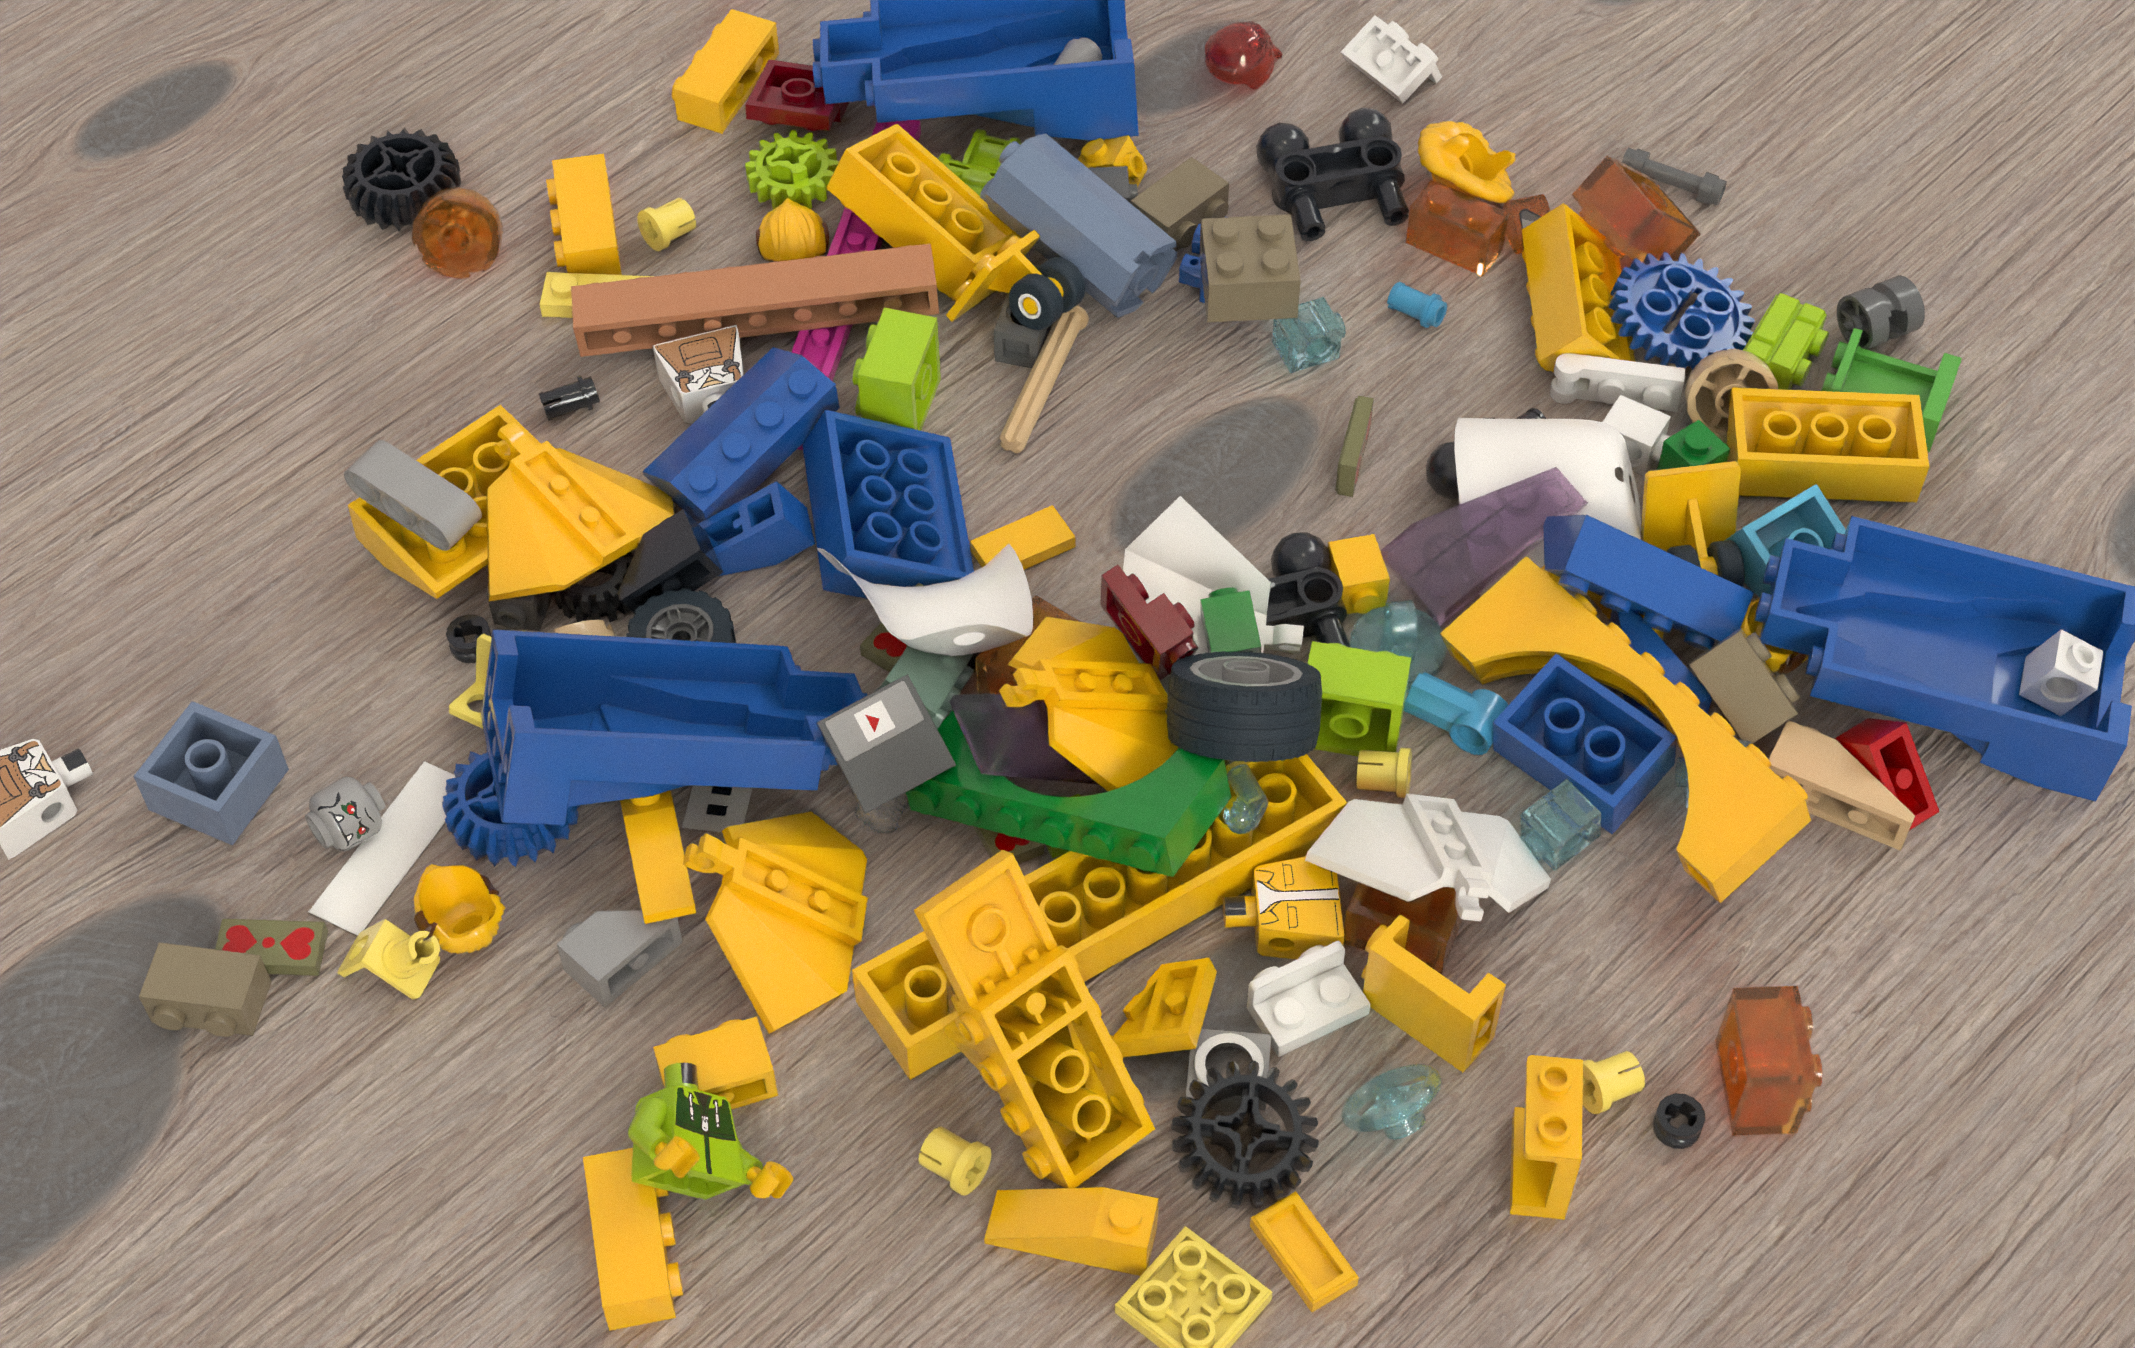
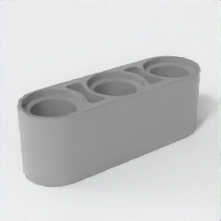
M378 440L344 472L346 483L356 495L440 550L448 551L482 518L479 506L467 493L386 441Z

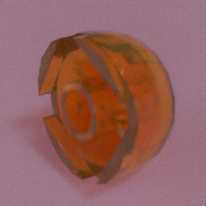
M460 187L442 189L429 197L416 215L412 228V241L414 247L417 244L418 250L423 254L422 260L429 268L443 276L463 279L470 277L468 272H479L482 269L484 272L491 267L501 249L503 224L499 212L488 198L475 190Z

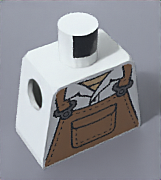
M737 325L653 345L658 378L684 422L693 424L744 375Z
M30 739L0 750V846L8 860L17 856L75 816L77 808L67 787L93 775L88 762L79 748L52 762L40 741L36 739Z

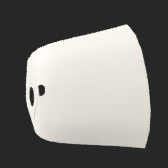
M1458 418L1455 427L1454 451L1459 501L1467 549L1480 597L1526 556L1539 568L1544 566L1543 525L1547 516L1589 515L1641 540V512L1637 487L1625 439L1617 428L1607 423L1583 419ZM1615 468H1622L1624 482L1619 481L1615 477ZM1629 477H1630V479H1631L1632 486H1633V491H1634V496H1635V503H1634V501H1633L1632 494H1631L1630 483H1629Z

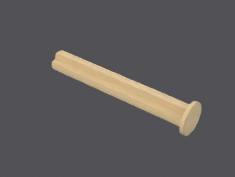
M1079 305L1066 313H1062L1059 319L1053 323L1000 435V445L1005 451L1011 450L1014 453H1020L1024 450L1079 330L1087 326L1089 316Z

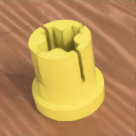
M677 198L656 209L648 207L640 211L637 216L639 230L644 240L655 251H661L669 247L671 240L694 230L696 227L694 212L690 205L684 199L682 200V198Z
M1400 748L1399 752L1359 751L1358 763L1360 764H1357L1358 790L1396 792L1398 798H1405V795L1409 794L1412 769L1411 748Z
M1625 1051L1597 1062L1592 1060L1583 1061V1106L1590 1113L1599 1114L1610 1109L1613 1102L1643 1090L1645 1077L1642 1068L1638 1067L1625 1072V1070L1640 1064L1637 1058L1632 1053Z
M941 1126L934 1129L927 1136L920 1151L922 1152L919 1153L918 1160L920 1165L949 1181L952 1190L965 1196L975 1190L984 1178L989 1168L992 1154L991 1149L979 1141L970 1143Z

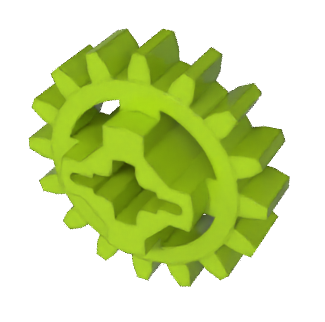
M791 130L789 137L783 138L777 132L774 133V142L769 143L761 139L759 141L760 151H749L750 161L745 162L749 191L751 193L757 192L760 203L771 199L772 209H775L786 198H789L799 204L803 203L805 207L810 209L812 208L813 199L816 198L823 202L827 200L826 190H829L826 187L839 161L837 160L836 149H828V141L825 138L814 142L812 132H808L803 138L797 136L796 130Z

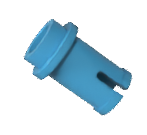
M1397 282L1393 286L1387 300L1388 308L1420 320V325L1425 328L1430 326L1438 327L1447 312V303L1442 301L1441 295L1434 293L1430 296L1402 282Z

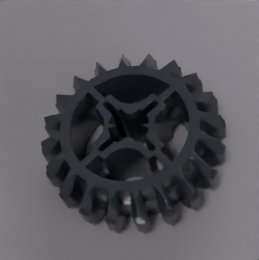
M404 127L399 134H391L387 130L384 137L377 138L371 136L368 145L357 144L356 154L348 155L347 166L343 167L342 178L345 185L343 190L346 200H349L351 209L355 212L356 216H362L367 225L377 223L382 230L390 225H394L399 232L405 225H413L417 229L418 224L422 221L434 224L435 214L446 215L448 206L457 203L456 196L461 191L460 185L462 181L458 159H455V155L448 143L441 142L437 134L426 136L422 129L414 134H409Z
M1235 1061L1228 1062L1226 1078H1223L1214 1067L1208 1069L1206 1079L1209 1087L1201 1081L1193 1080L1190 1083L1189 1091L1194 1099L1180 1097L1177 1108L1186 1116L1174 1117L1171 1123L1172 1130L1183 1134L1172 1141V1151L1190 1153L1180 1160L1179 1170L1181 1172H1189L1197 1168L1199 1171L1193 1178L1191 1186L1198 1190L1207 1181L1214 1186L1209 1197L1212 1202H1217L1220 1199L1223 1190L1232 1193L1230 1206L1236 1209L1240 1207L1243 1194H1249L1251 1205L1257 1209L1261 1208L1263 1204V1190H1266L1270 1198L1275 1202L1282 1200L1284 1197L1281 1183L1288 1188L1296 1190L1300 1186L1301 1179L1295 1170L1300 1172L1310 1171L1313 1161L1305 1153L1315 1152L1319 1144L1318 1139L1305 1134L1316 1129L1318 1125L1317 1118L1313 1116H1300L1311 1104L1309 1097H1300L1292 1100L1291 1096L1298 1086L1297 1082L1291 1079L1283 1087L1277 1085L1276 1082L1280 1073L1277 1067H1272L1269 1070L1267 1078L1257 1076L1259 1063L1256 1061L1250 1062L1246 1075H1240L1239 1066ZM1241 1096L1240 1105L1236 1113L1229 1116L1216 1115L1215 1120L1202 1118L1209 1108L1217 1102L1229 1097ZM1259 1100L1271 1106L1278 1113L1285 1125L1286 1131L1280 1130V1125L1267 1122L1261 1116ZM1247 1112V1126L1249 1127V1134L1252 1136V1139L1242 1157V1143L1240 1142V1134L1237 1130L1239 1125H1242ZM1202 1137L1210 1138V1144L1223 1147L1228 1152L1231 1158L1230 1170L1221 1166L1211 1157L1203 1143ZM1274 1149L1287 1150L1285 1157L1271 1169L1260 1173L1248 1174L1249 1165L1254 1155L1273 1153Z

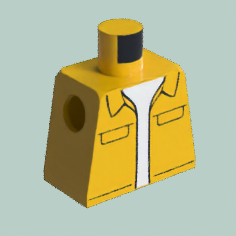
M1306 856L1258 865L1253 869L1251 896L1223 897L1225 928L1254 927L1257 953L1268 957L1298 959L1306 950L1317 945L1325 947L1336 941H1340L1343 945L1344 929L1337 873L1305 861Z

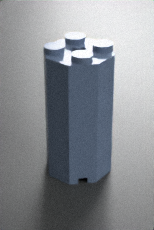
M1038 134L1028 138L1021 145L1014 141L1003 150L999 157L1000 167L994 178L987 182L980 193V198L988 204V209L1022 238L1035 230L1040 235V238L1033 245V248L1047 259L1060 257L1073 263L1084 278L1085 291L1115 317L1119 318L1136 311L1144 303L1138 296L1146 288L1151 293H1154L1162 285L1176 261L1177 252L1173 249L1177 247L1176 241L1047 134Z

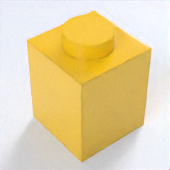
M1375 534L1328 542L1331 560L1330 571L1336 574L1342 582V600L1347 614H1365L1376 609L1386 608L1390 577Z

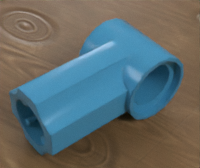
M1424 672L1423 674L1419 673L1411 685L1405 700L1404 711L1448 731L1452 741L1462 750L1474 755H1483L1488 752L1493 744V722L1505 710L1508 703L1493 691L1478 689L1471 694Z

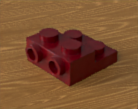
M769 59L745 104L746 119L762 121L769 125L784 124L798 126L810 131H829L833 121L841 122L850 102L825 104L823 87L815 88L812 65Z
M1117 564L1101 575L1100 605L1118 630L1124 634L1127 642L1144 664H1151L1161 681L1170 675L1174 662L1176 663L1181 658L1193 655L1198 650V646L1193 641L1194 632L1191 630L1195 627L1194 621L1180 602L1173 605L1165 593L1147 604L1146 600L1149 599V595L1142 582L1133 573L1127 576Z

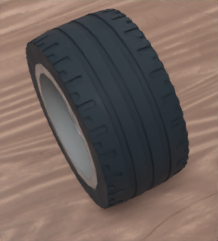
M1241 651L1200 653L1186 656L1173 663L1168 683L1167 729L1169 740L1178 748L1209 758L1244 762L1293 759L1304 756L1315 749L1320 731L1322 683L1320 672L1313 666L1289 657Z

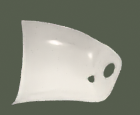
M1007 544L986 566L959 580L914 587L870 583L852 574L827 551L817 548L835 568L853 577L871 602L879 619L889 633L911 648L927 653L950 655L951 657L990 650L1031 635L1033 629V608L1030 589L1023 566L1010 544Z

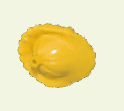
M1442 121L1431 123L1420 132L1418 139L1420 163L1432 173V179L1435 183L1440 184L1446 191L1457 197H1477L1495 203H1506L1512 200L1515 193L1511 187L1508 173L1505 170L1516 161L1515 153L1509 150H1503L1498 153L1494 152L1483 137L1482 132L1464 122Z

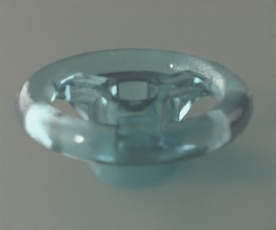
M1412 1064L1398 1067L1376 1076L1359 1087L1345 1102L1341 1113L1343 1123L1349 1129L1357 1132H1372L1383 1129L1387 1138L1393 1140L1413 1134L1426 1121L1422 1110L1433 1101L1440 1091L1442 1084L1440 1073L1429 1065ZM1422 1080L1407 1086L1398 1085L1409 1081ZM1377 1096L1375 1103L1362 1116L1358 1115L1359 1110L1370 1099Z

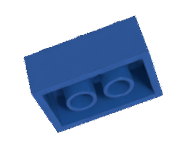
M1555 654L1493 722L1494 751L1611 834L1619 828L1675 765L1677 737L1558 654Z

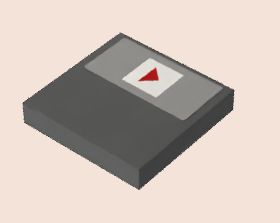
M908 674L816 723L864 814L956 765Z

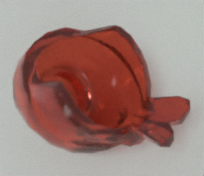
M1236 21L1211 35L1205 44V64L1214 77L1234 85L1245 84L1253 90L1264 85L1273 72L1274 58L1281 59L1283 54L1272 43L1271 37L1260 24L1253 21Z

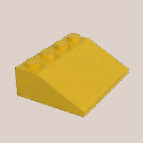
M499 405L416 460L467 493L481 510L482 518L448 551H443L433 546L360 497L348 504L356 538L385 568L438 599L488 564L486 493L488 487L509 468L510 462L505 461L494 450L495 444L503 440L498 436L499 429L514 421L535 446L541 443L505 408Z

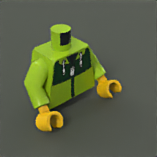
M675 1063L665 1067V1088L639 1099L636 1104L635 1115L628 1128V1137L633 1141L632 1182L704 1200L744 1184H751L750 1191L756 1198L765 1199L771 1195L773 1198L780 1199L793 1182V1176L785 1167L776 1162L769 1161L763 1167L760 1160L743 1149L736 1135L731 1106L727 1099L698 1090L696 1065L692 1063Z

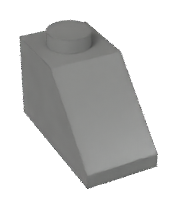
M642 910L596 911L584 922L572 925L565 932L562 940L557 943L564 971L603 1007H607L683 942L677 917L645 924Z

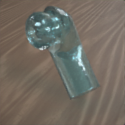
M1241 764L1232 768L1227 774L1229 784L1235 792L1237 799L1233 802L1231 809L1225 808L1223 818L1232 832L1247 834L1257 828L1269 802L1250 767L1246 764Z

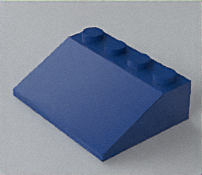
M824 410L802 444L817 548H821L833 555L852 574L874 584L914 587L920 583L927 586L959 580L974 572L950 437ZM817 549L823 590L867 599V596L853 577L835 568Z

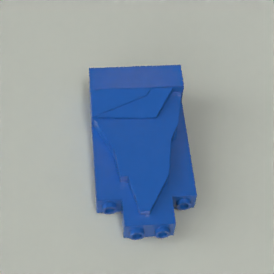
M870 0L871 11L863 12V17L820 21V38L813 39L815 61L813 62L815 88L823 87L825 104L866 100L867 107L875 106L877 123L977 115L1033 127L1035 135L1047 134L1050 137L1089 141L1098 138L1111 139L1128 135L1130 137L1139 136L1135 66L1131 39H1128L1125 0ZM1088 38L1097 44L1102 53V61L1054 65L1066 44L1073 39Z
M1851 516L1845 534H1835L1831 549L1785 538L1779 557L1769 556L1763 583L1771 585L1770 593H1761L1754 621L1763 623L1760 639L1764 644L1809 655L1805 674L1814 676L1810 696L1951 732L1980 753V763L2038 787L2096 802L2128 743L2132 705L2120 702L2126 656L2135 641V586ZM2060 630L2103 651L2098 689L2062 716L2019 695L2026 656Z
M493 630L481 720L502 823L565 825L568 807L654 796L676 788L692 785L818 790L821 771H827L829 765L838 764L816 723L867 696V693H862L855 673L801 671V667L795 665L788 646Z

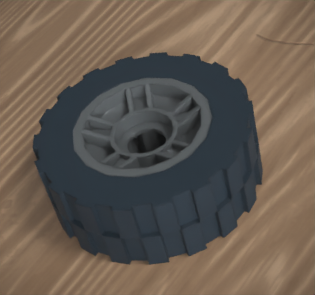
M681 588L679 591H664L663 594L656 597L654 595L647 599L643 606H639L634 611L635 615L633 619L630 618L627 625L629 633H626V637L736 643L734 625L729 610L722 606V602L716 597L712 598L708 596V593L700 590L696 592L691 591V589Z

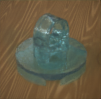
M1412 600L1387 602L1383 607L1372 609L1358 619L1350 635L1351 648L1375 652L1388 651L1399 656L1411 657L1406 693H1409L1411 685L1419 673L1423 674L1426 672L1434 676L1438 671L1441 672L1446 656V645L1440 635L1442 632L1440 625L1427 613L1415 609Z

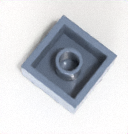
M191 701L133 777L148 810L233 845L289 768L276 735Z

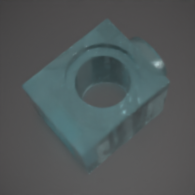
M1321 297L1299 304L1298 318L1274 319L1272 343L1289 372L1293 373L1340 358L1341 339L1346 334L1345 325L1341 315L1338 312L1333 313L1325 298Z
M1568 779L1564 780L1520 814V839L1526 844L1537 861L1543 859L1554 871L1601 836V812Z

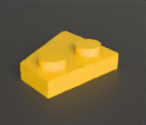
M1210 958L1161 964L1147 981L1144 990L1135 995L1123 1009L1127 1020L1113 1036L1110 1035L1123 1057L1196 1049L1217 974Z

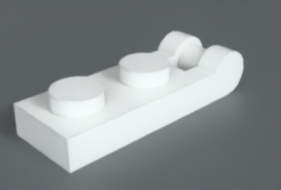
M1564 353L1557 357L1555 362L1554 375L1556 377L1551 383L1550 396L1554 401L1561 404L1571 403L1575 399L1614 404L1618 397L1622 395L1655 410L1677 412L1684 385L1685 368Z

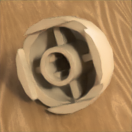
M1739 349L1716 351L1703 358L1690 372L1685 387L1686 410L1692 423L1700 420L1725 444H1727L1731 389H1778V383L1769 366L1753 353Z

